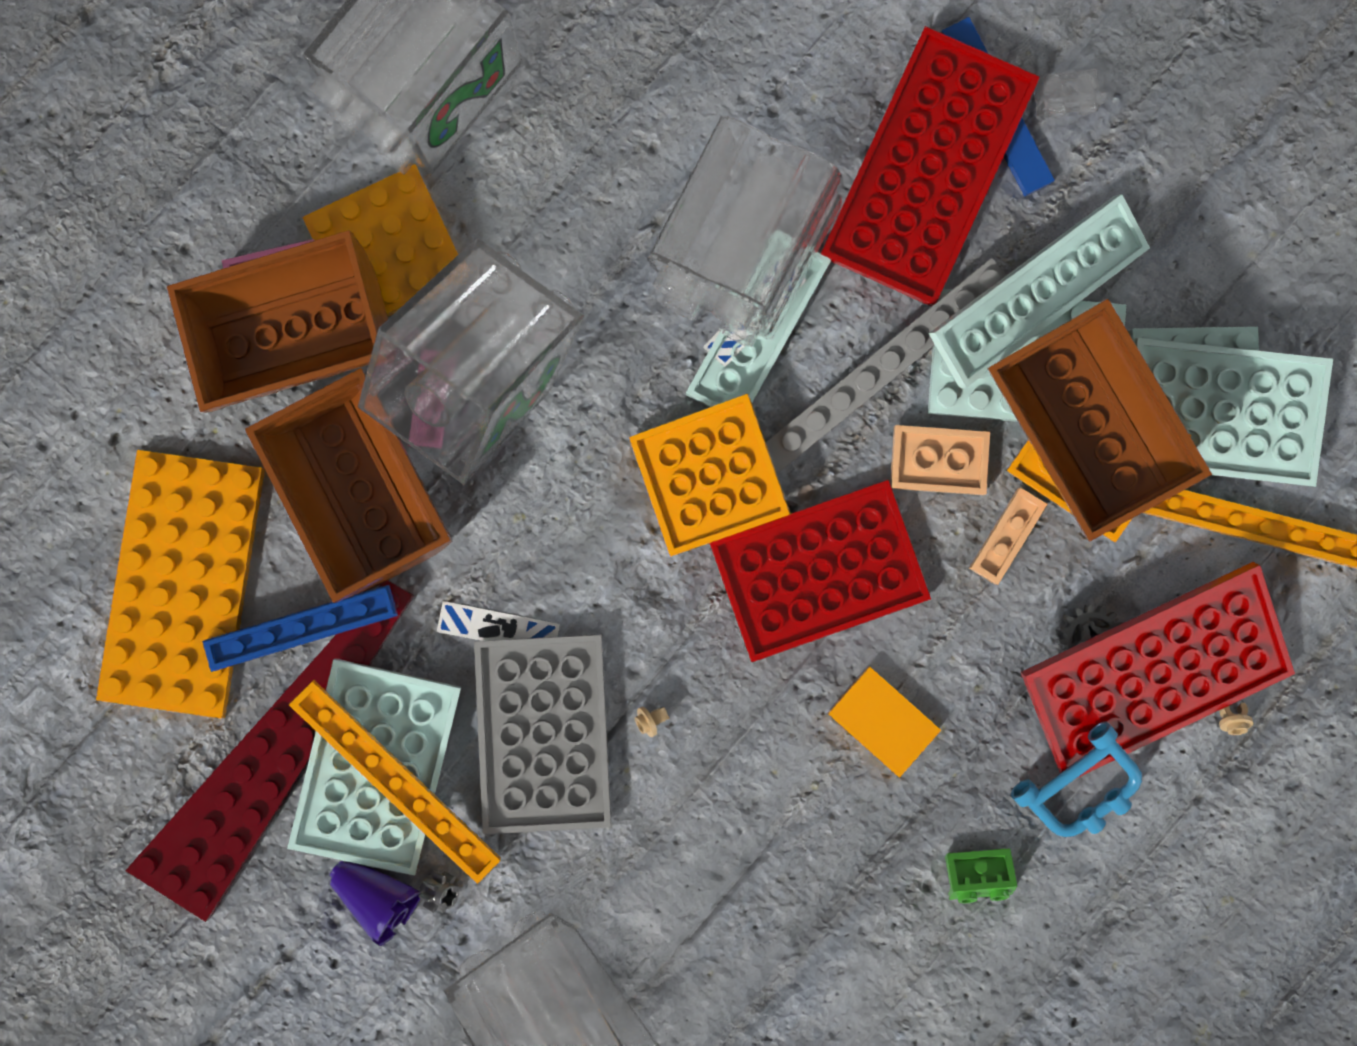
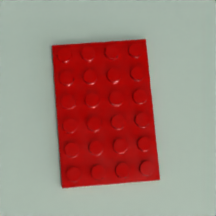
M889 480L709 543L751 662L931 600Z

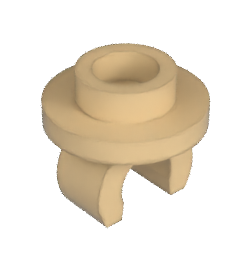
M1240 703L1237 707L1238 714L1232 713L1230 706L1219 711L1222 718L1219 722L1220 729L1228 732L1230 735L1245 734L1254 724L1252 717L1247 716L1248 707L1245 703Z
M642 706L637 709L638 716L635 717V722L642 734L647 733L648 736L654 737L657 735L656 725L670 718L665 707L658 708L649 713Z

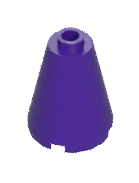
M340 861L330 873L332 878L330 886L367 935L378 946L385 945L397 934L393 929L400 923L406 924L420 901L418 896L420 892L416 888L362 864Z

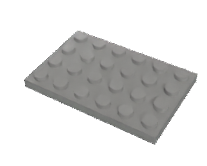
M602 635L475 641L483 834L610 828L611 807Z

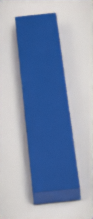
M970 17L941 31L944 35L988 54ZM1021 117L1005 152L1004 159L1024 197L1052 184L1055 179Z
M386 585L345 598L338 603L330 602L202 642L210 670L213 672L398 616L390 585Z

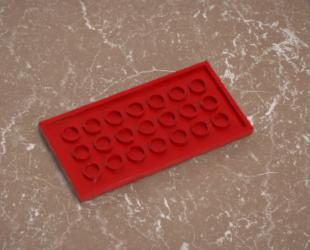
M925 26L821 255L831 259V262L931 307L936 304L1040 77Z
M1254 561L1021 671L1060 773L1095 748L1089 741L1088 734L1093 727L1101 722H1108L1118 733L1116 742L1129 754L1295 674L1261 566ZM1109 754L1079 777L1097 768H1100L1114 761L1115 759L1111 756V754Z

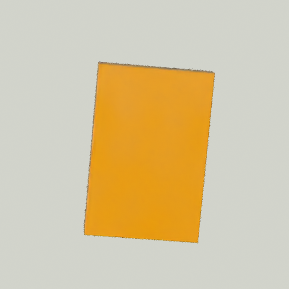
M870 666L864 670L827 712L829 716L899 778L941 731L939 727Z

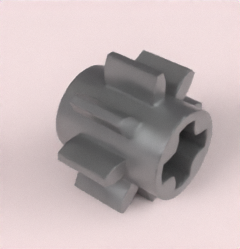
M433 871L432 875L427 876L420 885V894L418 895L419 898L425 901L423 907L433 913L436 910L445 913L446 909L453 907L458 900L460 886L454 884L456 877L445 871L442 874Z

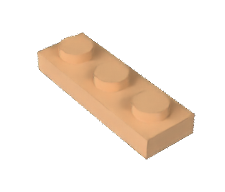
M1018 488L969 569L991 583L999 585L1048 504L1024 489Z

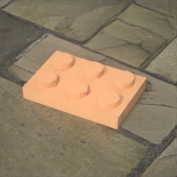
M895 425L890 478L891 488L986 495L990 432Z

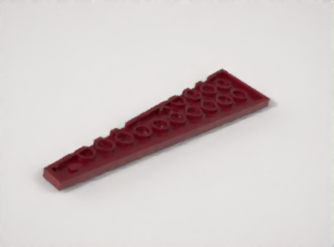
M390 580L380 584L378 588L390 585L398 616L336 634L125 871L201 920L208 921L308 765L316 731L289 704L313 680L326 691L335 658L370 666L414 595Z

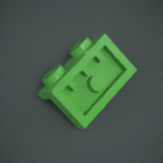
M1010 848L947 853L945 856L950 884L949 900L958 899L959 903L976 902L979 897H990L992 901H1001L1010 898L1009 895H1012L1017 888Z

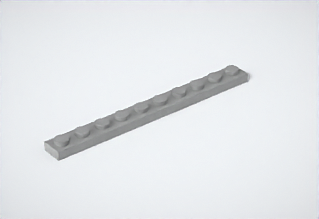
M992 258L769 439L766 445L776 473L778 474L934 347L935 344L928 334L1006 276Z

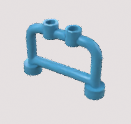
M1101 722L1093 727L1088 734L1089 741L1095 746L1093 750L1040 789L1029 779L1019 782L1013 788L1011 797L1020 807L1029 806L1049 830L1058 836L1073 837L1086 829L1091 834H1097L1106 825V821L1102 817L1112 810L1117 815H1123L1130 810L1132 802L1129 798L1139 790L1142 783V773L1138 765L1116 742L1118 733L1108 722ZM1111 754L1128 774V782L1121 788H1113L1108 791L1104 800L1095 807H1087L1082 810L1078 819L1073 823L1062 824L1043 803L1107 755Z

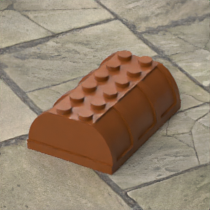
M350 230L167 286L200 412L217 411L230 405L268 396L281 390L329 378L342 372L373 363H380L389 360L392 356L393 335L377 275L367 253Z
M1109 299L987 368L1089 542L1212 475V472Z
M362 368L245 428L333 603H338L345 598L363 593L435 556L453 542L367 374Z

